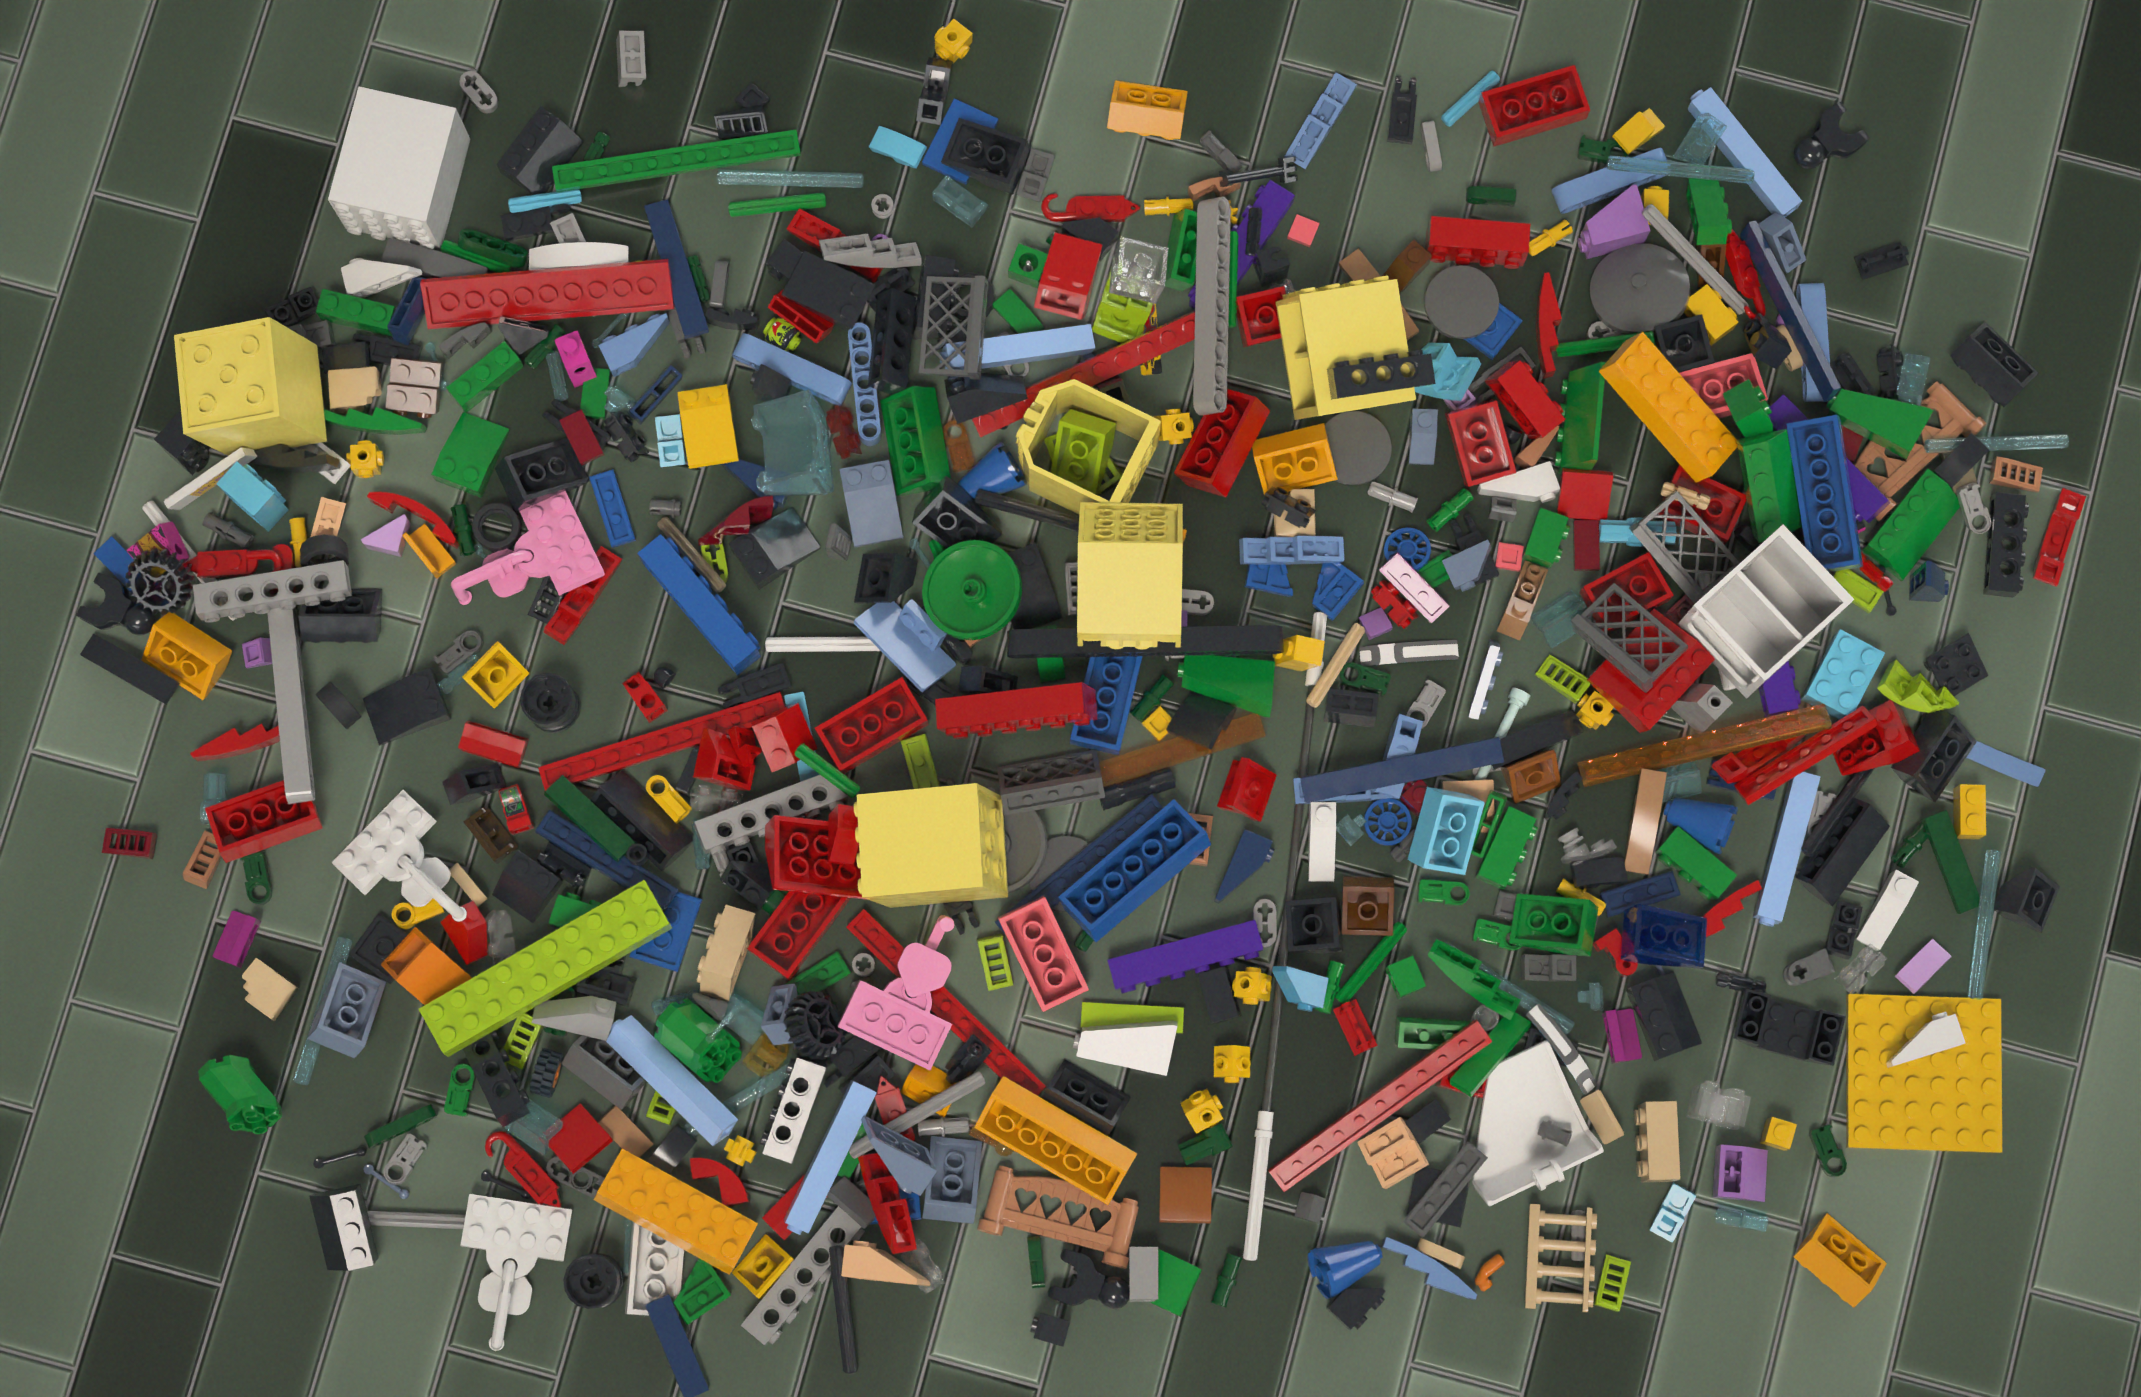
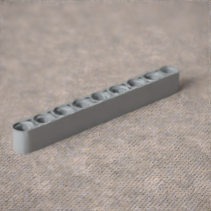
M1225 197L1202 200L1197 208L1193 405L1198 415L1221 413L1225 411L1227 406L1231 210L1229 201Z
M277 593L268 594L267 597H274ZM296 605L295 608L290 610L270 609V612H268L286 799L288 804L314 801L315 787Z

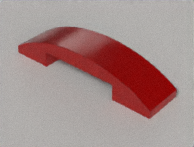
M2065 488L2061 489L2040 545L2033 579L2055 587L2058 586L2065 565L2063 563L2076 521L2080 518L2086 496Z
M368 493L367 498L373 504L390 513H393L398 505L435 525L432 533L436 538L456 549L459 547L456 537L445 522L423 504L394 493Z
M1789 715L1773 725L1768 735L1736 755L1730 752L1714 762L1711 767L1727 784L1741 781L1787 753L1806 735L1807 731Z

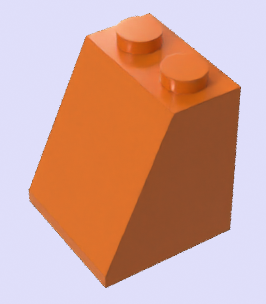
M416 927L380 964L400 985L424 1005L472 979L464 969Z

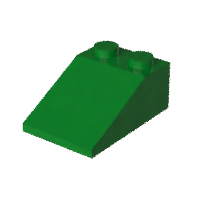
M1748 379L1723 393L1733 419L1745 438L1773 432V423L1769 417L1772 410L1767 401L1764 400L1766 397L1759 385L1754 387Z
M463 412L443 446L431 475L437 482L482 498L510 429Z
M1517 894L1509 943L1567 955L1591 957L1599 907L1588 899Z

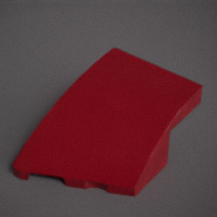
M773 495L753 499L737 508L699 538L698 546L721 545L723 535L748 534L750 524H761L771 519L774 505Z

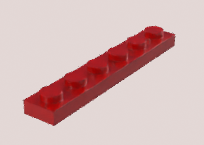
M1861 706L1741 780L1734 787L1742 799L1750 805L1878 726L1877 721L1864 706Z

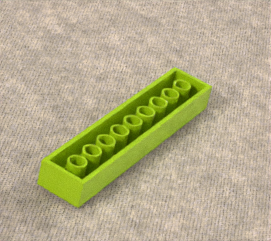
M643 880L419 1008V1011L442 1053L449 1057L672 929V926L648 884Z

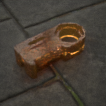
M956 420L950 421L944 426L943 435L947 449L950 448L952 470L957 473L972 469L974 467V460L965 427L962 423L957 424ZM959 427L962 431L961 436L957 439H951L947 435L949 428Z

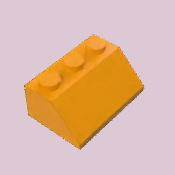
M1115 80L1107 128L1120 133L1128 131L1141 136L1154 135L1161 136L1167 140L1180 139L1188 91Z
M1324 423L1257 439L1252 446L1264 495L1272 486L1289 492L1292 489H1301L1338 480Z
M168 612L153 624L141 661L179 682L181 687L204 700L226 670L232 650L176 614Z
M1828 1213L1822 1217L1804 1239L1793 1256L1803 1267L1811 1271L1823 1284L1831 1288L1843 1301L1850 1304L1853 1308L1873 1290L1887 1264Z

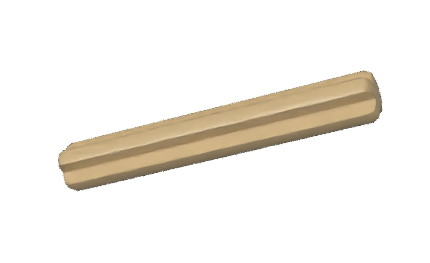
M1355 623L1350 628L1307 697V704L1314 708L1320 705L1365 633L1363 626Z

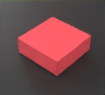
M1297 214L1287 239L1310 248L1320 223Z
M1499 542L1495 562L1496 568L1520 572L1524 546Z

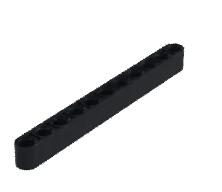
M1283 626L1181 627V647H1175V642L1158 641L1157 647H1149L1148 649H1137L1135 647L1112 649L1109 646H1101V641H1083V646H1078L1077 628L1014 629L1007 631V657L1262 655L1284 652Z

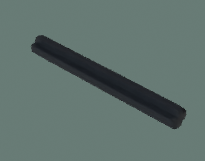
M980 489L975 494L974 502L976 504L1076 532L1079 531V517Z
M1875 768L1852 774L1801 847V851L1806 856L1811 857L1816 854Z
M836 1245L829 1248L842 1367L846 1374L857 1372L858 1367L847 1277L841 1276L844 1248Z

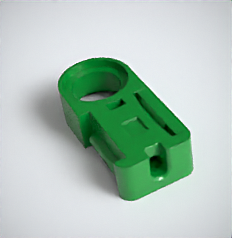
M1422 879L1418 883L1419 893L1417 901L1419 903H1422V900L1439 903L1444 901V905L1461 906L1468 900L1470 895L1468 887L1462 882ZM1452 888H1462L1465 893L1464 899L1461 901L1453 900L1450 895Z
M1483 919L1476 921L1472 936L1473 942L1479 939L1481 942L1493 945L1498 944L1497 948L1508 951H1516L1522 947L1519 945L1510 946L1506 942V935L1511 932L1512 926Z
M459 1064L452 1070L444 1106L445 1113L462 1117L468 1116L465 1110H467L469 1090L473 1091L476 1080L471 1066ZM461 1069H468L470 1071L471 1077L466 1083H460L457 1080V1072Z

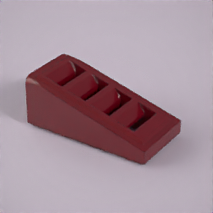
M106 828L102 853L153 859L157 834L147 831ZM112 834L117 835L115 849L110 848ZM122 835L126 836L124 849H120ZM132 837H136L134 850H130ZM141 838H145L143 851H139Z

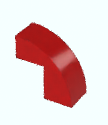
M690 1158L692 1179L699 1180L718 1176L722 1204L731 1206L750 1203L749 1195L743 1182L731 1169L711 1159Z

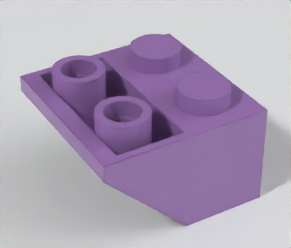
M1733 1145L1716 1146L1713 1198L1765 1202L1768 1150Z

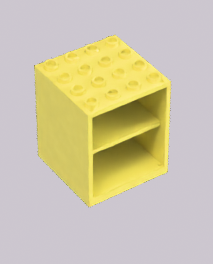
M1381 276L1367 281L1363 279L1342 285L1340 283L1326 285L1317 289L1315 287L1306 288L1282 295L1283 300L1276 301L1295 420L1416 400L1414 387L1332 400L1329 389L1327 369L1334 368V363L1349 361L1350 365L1359 364L1358 359L1374 357V362L1383 361V355L1398 353L1399 358L1408 357L1407 352L1409 351L1397 279L1389 280L1388 276ZM1403 364L1400 369L1401 374L1404 377H1408L1410 369L1408 365ZM1379 367L1376 371V376L1380 381H1383L1386 374L1384 369ZM1357 371L1352 373L1351 379L1353 383L1358 385L1361 381V375Z
M270 317L174 335L183 434L228 456L240 447L257 450L282 444L293 448L327 441L318 348L315 343Z
M977 783L857 795V802L854 803V813L858 817L855 837L860 848V853H857V866L861 868L858 890L862 894V898L894 908L1008 897L1004 816L1001 795Z

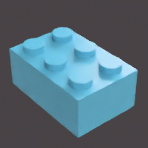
M236 461L216 483L236 505L268 532L289 510L284 505L286 500L277 489L266 479L263 480L247 463L242 466Z
M1840 629L1834 634L1801 700L1838 720L1842 719L1856 710L1885 652Z
M1427 787L1407 860L1422 868L1465 875L1485 802L1470 794Z

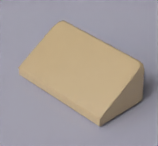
M1597 1090L1580 1100L1603 1144H1608L1624 1135L1601 1090Z

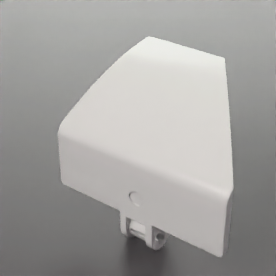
M1547 1040L1501 1061L1487 1078L1476 1148L1486 1155L1488 1159L1475 1173L1472 1183L1488 1206H1492L1534 1185L1540 1191H1543L1547 1185L1557 1180L1559 1182L1565 1180L1563 1171L1604 1152L1601 1143L1589 1130L1551 1045ZM1550 1120L1552 1121L1551 1124L1572 1131L1567 1147L1547 1138L1543 1140L1542 1136L1538 1135L1542 1121L1548 1122Z

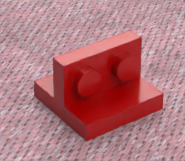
M1241 757L1240 761L1233 760L1217 807L1225 811L1243 814L1253 821L1261 822L1277 775L1249 758Z

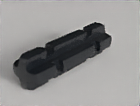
M1253 207L1249 209L1248 214L1249 221L1245 248L1247 256H1255V251L1259 250L1258 243L1260 241L1262 209Z
M1719 972L1716 976V985L1725 988L1729 986V989L1745 992V989L1765 993L1766 982L1756 980L1754 982L1750 978L1736 975L1729 976V974Z

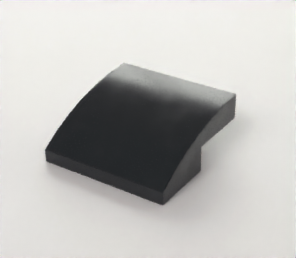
M1193 691L1181 704L1166 731L1169 734L1212 750L1221 730H1227L1237 709Z
M1424 1167L1415 1172L1406 1216H1408L1434 1184L1443 1170ZM1470 1181L1436 1223L1461 1228Z

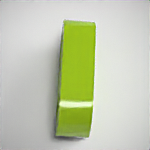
M723 544L715 545L720 550L716 551L717 559L712 560L711 553L706 552V550L710 549V545H702V557L713 570V565L718 564L720 572H724V574L720 575V578L726 583L729 578Z

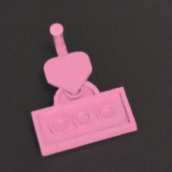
M566 491L520 511L528 532L522 535L516 542L514 551L504 549L492 553L484 559L482 567L461 575L451 582V587L460 604L467 605L472 600V594L465 590L466 588L487 579L493 592L497 596L505 598L524 590L530 577L542 578L550 576L560 596L605 575Z
M945 915L939 916L925 946L920 943H911L905 947L897 964L901 977L888 982L883 990L859 980L837 1026L931 1070L952 1026L951 1023L930 1014L932 1006L930 991L943 987L951 971V962L948 957L936 950L944 933L954 928L953 919Z

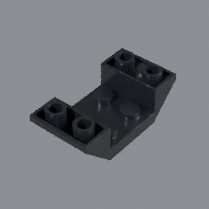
M1745 989L1733 1039L1751 1047L1793 1059L1834 1066L1846 1016L1822 1009L1818 1011L1771 999V995Z

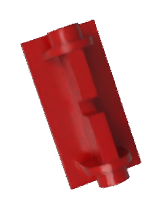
M1380 581L1379 584L1382 588L1376 586L1371 591L1373 594L1372 598L1383 610L1392 605L1394 608L1388 613L1389 617L1398 627L1401 626L1405 629L1411 624L1409 618L1414 620L1419 617L1416 613L1417 608L1408 599L1405 601L1400 596V591L1390 581Z
M1356 999L1333 1009L1354 1056L1378 1046Z

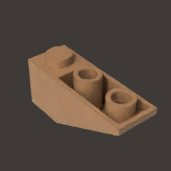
M1525 560L1502 615L1497 632L1520 641L1530 620L1548 569Z

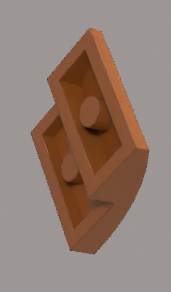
M1160 1167L1159 1222L1211 1223L1212 1168Z

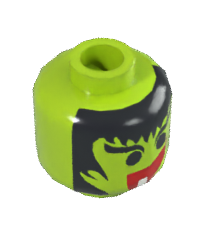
M773 317L763 331L765 342L785 351H794L801 342V338H799L800 331L781 317L777 319Z

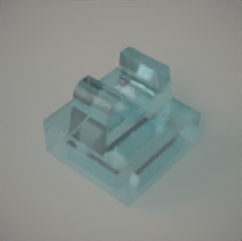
M609 386L604 393L610 398L604 409L610 413L619 412L622 407L630 409L635 403L634 399L616 386Z
M1361 814L1353 820L1346 815L1336 825V830L1352 846L1363 836L1364 832L1360 828L1367 821Z
M1589 983V991L1577 992L1579 1003H1590V1009L1593 1011L1603 1010V988L1601 983Z

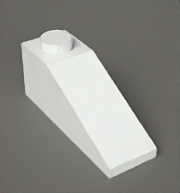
M363 258L353 259L349 261L348 265L341 267L347 295L359 298L368 297L422 275V271L414 267L364 260Z
M1548 461L1518 471L1515 474L1482 483L1477 491L1480 495L1531 502L1541 500L1544 503L1556 498L1555 495L1558 494L1560 486L1552 464Z
M1310 802L1308 881L1334 882L1336 802Z
M1898 870L1891 872L1856 940L1879 952L1919 882Z
M1947 1012L1933 1015V1021L1926 1023L1886 1063L1887 1068L1965 1044L1966 1042L1956 1014L1948 1016Z

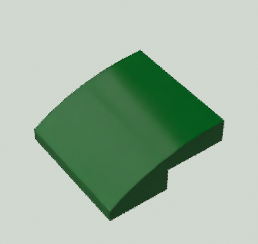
M1158 1249V1300L1150 1303L1181 1317L1202 1269Z

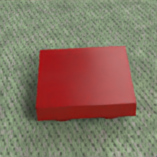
M1563 468L1556 513L1575 519L1607 520L1613 472Z
M581 1103L540 1136L572 1174L613 1142L609 1134Z

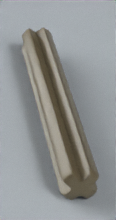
M663 517L657 523L659 529L667 538L670 537L680 553L690 560L695 567L694 569L706 579L714 592L720 593L725 589V582L668 517Z

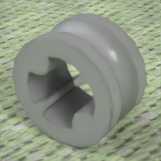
M879 194L872 200V212L876 217L885 219L892 215L894 205L891 197L886 194ZM881 201H885L888 210L884 208V212L879 211L877 203L882 204Z
M1578 828L1571 830L1558 839L1559 842L1564 843V850L1584 839L1583 836L1578 835Z
M861 953L854 957L852 968L858 976L867 977L874 972L875 962L871 955ZM863 958L868 959L867 963H871L870 969L865 968L864 972L859 971L860 967H856L857 962H862Z

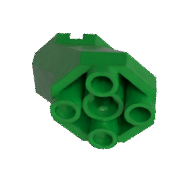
M688 998L684 999L685 1003L682 1004L677 1002L671 1003L657 1018L656 1026L659 1028L658 1034L655 1032L654 1038L705 1082L713 1081L718 1083L722 1081L734 1064L741 1059L740 1043Z
M228 1055L223 1057L222 1062L216 1063V1059L208 1060L198 1070L200 1082L226 1113V1119L231 1130L263 1134L268 1131V1127H272L282 1117L281 1106L277 1099L257 1077L254 1067L251 1066L248 1058Z

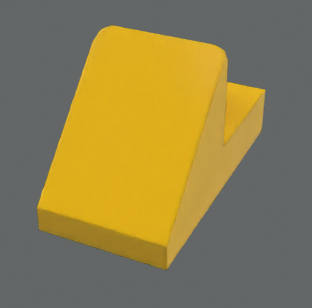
M1649 108L1643 113L1640 111L1636 113L1612 137L1627 154H1630L1660 133L1665 125Z

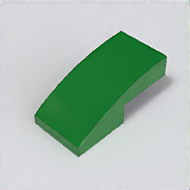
M1011 289L1007 290L993 303V309L1009 324L1010 329L1015 334L1043 331L1045 329L1037 317Z

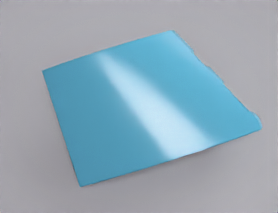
M1428 343L1421 350H1423V355H1432L1436 384L1414 387L1415 392L1440 399L1461 401L1481 366L1478 357H1457L1449 343Z

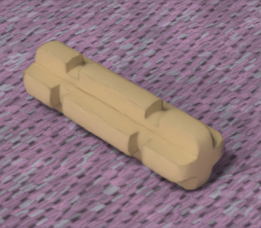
M1669 482L1663 484L1661 489L1662 496L1668 497L1677 490L1691 506L1695 504L1697 508L1706 510L1710 503L1708 495L1702 493L1698 495L1696 491L1681 486L1674 487L1675 484Z

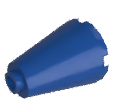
M1004 443L996 444L957 483L973 499L979 489L1000 495L1027 485L1026 480L1021 481L1020 477L1024 475L1010 451L1005 453L1002 450L1005 447Z
M1675 798L1673 802L1668 801L1664 815L1667 816V822L1675 827L1679 826L1693 839L1714 853L1721 854V847H1725L1735 821L1731 820L1733 814L1737 815L1738 807Z
M1372 1241L1314 1248L1308 1253V1265L1312 1278L1317 1276L1320 1284L1316 1285L1323 1297L1329 1299L1335 1297L1379 1266L1383 1255L1378 1244L1374 1245Z

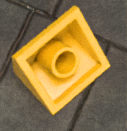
M497 641L462 678L495 709L525 679L529 672Z
M765 1234L732 1271V1274L758 1299H762L795 1259Z

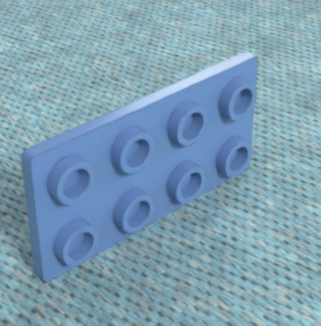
M913 599L907 602L903 609L895 601L891 603H876L854 620V624L921 692H924L956 666V663L940 648L947 634L932 622L930 617Z

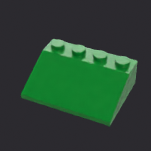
M1599 362L1570 371L1566 379H1562L1561 394H1565L1564 403H1560V406L1563 409L1562 415L1565 420L1562 422V427H1559L1556 435V442H1560V451L1555 452L1554 466H1558V474H1562L1563 468L1592 470L1598 460L1605 378L1599 373V370L1606 362Z

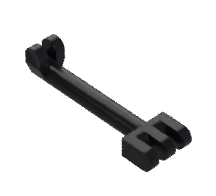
M1296 156L1278 158V166L1240 173H1232L1228 170L1219 171V177H1223V181H1220V187L1279 176L1280 183L1298 181L1297 175L1289 176V172L1297 171V166H1288L1289 162L1296 161Z

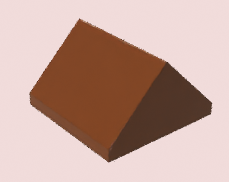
M1546 749L1500 767L1515 804L1561 786L1554 749Z

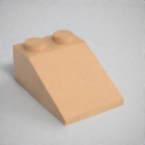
M854 1241L853 1246L845 1245L841 1274L843 1277L930 1286V1280L886 1251L876 1249L875 1243Z

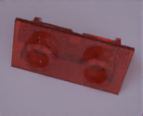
M834 406L835 409L826 412V421L831 434L840 433V436L833 438L837 455H840L841 459H846L851 456L850 453L862 454L860 449L861 440L854 431L852 425L854 420L851 412L846 407Z

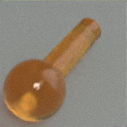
M972 1125L968 1135L993 1146L998 1155L1007 1157L1014 1152V1150L974 1128L975 1126Z

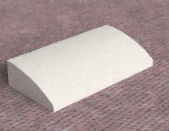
M633 1221L625 1314L649 1315L644 1304L666 1294L670 1295L674 1303L681 1290L684 1250Z

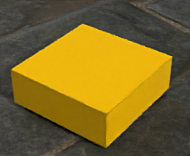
M1160 706L1142 722V725L1160 742L1168 734L1166 729L1172 718Z

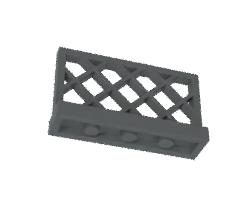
M927 276L919 364L920 375L970 377V379L981 380L988 281L985 276H975V278ZM933 283L944 284L948 289L938 299L932 294ZM960 285H971L970 294L963 300L955 293V290ZM952 293L959 303L948 311L941 302ZM939 305L946 314L935 323L930 318V311ZM964 306L969 312L968 318L960 324L952 315ZM950 317L957 327L946 335L939 326ZM937 329L944 339L933 347L928 342V336ZM962 330L967 336L966 342L957 348L950 339ZM948 342L956 351L944 360L937 350ZM935 353L942 363L935 369L926 368V360ZM959 354L965 360L964 370H953L948 363Z
M1677 490L1638 523L1635 522L1629 527L1631 532L1694 604L1740 564ZM1677 498L1682 504V514L1668 515V505ZM1686 510H1687L1692 516H1685ZM1653 518H1663L1662 532L1651 531L1646 524ZM1667 518L1681 519L1680 533L1666 532ZM1685 519L1698 522V534L1684 533ZM1702 528L1706 531L1707 534H1701ZM1655 535L1662 536L1661 542ZM1665 536L1679 537L1678 550H1667L1665 547ZM1683 537L1697 538L1696 551H1682ZM1701 538L1713 539L1715 542L1714 552H1700ZM1718 546L1724 553H1718ZM1672 554H1678L1677 560ZM1682 554L1696 555L1694 569L1681 566ZM1699 555L1713 556L1712 570L1698 569ZM1717 556L1728 557L1733 562V565L1726 571L1716 570ZM1687 572L1694 573V578H1692ZM1698 573L1712 574L1711 583L1702 590L1697 584Z
M1615 583L1581 615L1577 614L1571 620L1572 629L1576 634L1645 693L1653 687L1652 683L1688 649L1686 643ZM1616 593L1622 598V606H1607V599ZM1622 611V622L1608 623L1607 612ZM1625 611L1639 612L1640 621L1626 622ZM1594 612H1604V623H1592L1588 618ZM1655 626L1659 630V637L1644 638V627ZM1626 627H1641V638H1626ZM1608 628H1622L1623 639H1611L1608 636ZM1662 642H1674L1678 648L1673 653H1662ZM1641 643V654L1630 655L1626 652V644ZM1644 643H1659V654H1644ZM1659 659V667L1651 673L1644 667V660Z
M1097 749L997 767L1005 815L1105 798ZM1092 760L1087 765L1081 763L1082 761ZM1058 765H1066L1063 769L1056 768ZM1074 768L1080 770L1077 774L1070 773ZM1041 769L1037 774L1031 772L1032 770ZM1013 773L1016 774L1013 778L1004 776ZM1048 773L1054 774L1051 779L1045 777ZM1024 777L1030 779L1026 783L1020 782Z

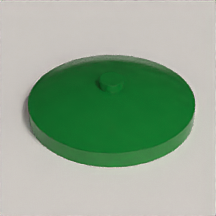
M980 540L963 541L941 552L928 568L922 588L923 604L932 622L947 635L962 640L983 639L1003 629L1015 615L1022 597V580L1015 562L1000 547Z

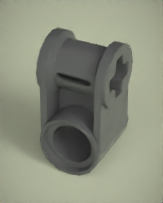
M1825 948L1786 966L1783 970V979L1790 986H1799L1836 971ZM1800 970L1801 975L1794 977L1793 972Z

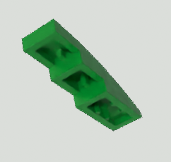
M378 407L375 408L372 416L349 408L346 417L324 409L325 423L349 430L393 435L425 433L427 430L422 423Z
M1436 939L1428 953L1431 960L1465 992L1486 1007L1511 1020L1521 999L1499 989L1501 980L1479 970L1482 961Z

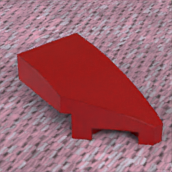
M734 726L728 730L731 744L740 762L745 767H748L754 762L755 757L762 752V749L756 747L752 730Z

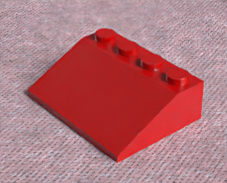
M1652 609L1649 613L1686 643L1688 649L1652 683L1653 687L1645 693L1607 659L1587 679L1639 733L1650 730L1715 660L1695 638L1655 609ZM1655 626L1644 627V638L1659 637V630ZM1635 627L1626 638H1641V627ZM1662 642V653H1673L1678 648L1674 642ZM1641 643L1626 644V652L1630 655L1641 654ZM1644 643V654H1659V643ZM1659 659L1644 660V667L1653 673L1659 667Z
M774 815L765 825V852L774 890L865 899L862 898V894L858 890L861 868L857 866V853L852 866L828 863L829 821Z

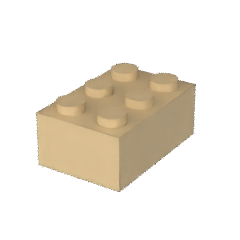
M725 905L723 913L718 912L714 923L716 928L714 935L710 934L706 944V949H708L706 956L701 957L698 966L697 982L700 983V993L729 1002L745 960L747 948L753 938L755 913Z
M1677 1101L1644 1102L1638 1105V1110L1634 1111L1635 1125H1639V1135H1636L1635 1145L1636 1151H1640L1641 1160L1637 1161V1176L1641 1177V1182H1673L1680 1180Z

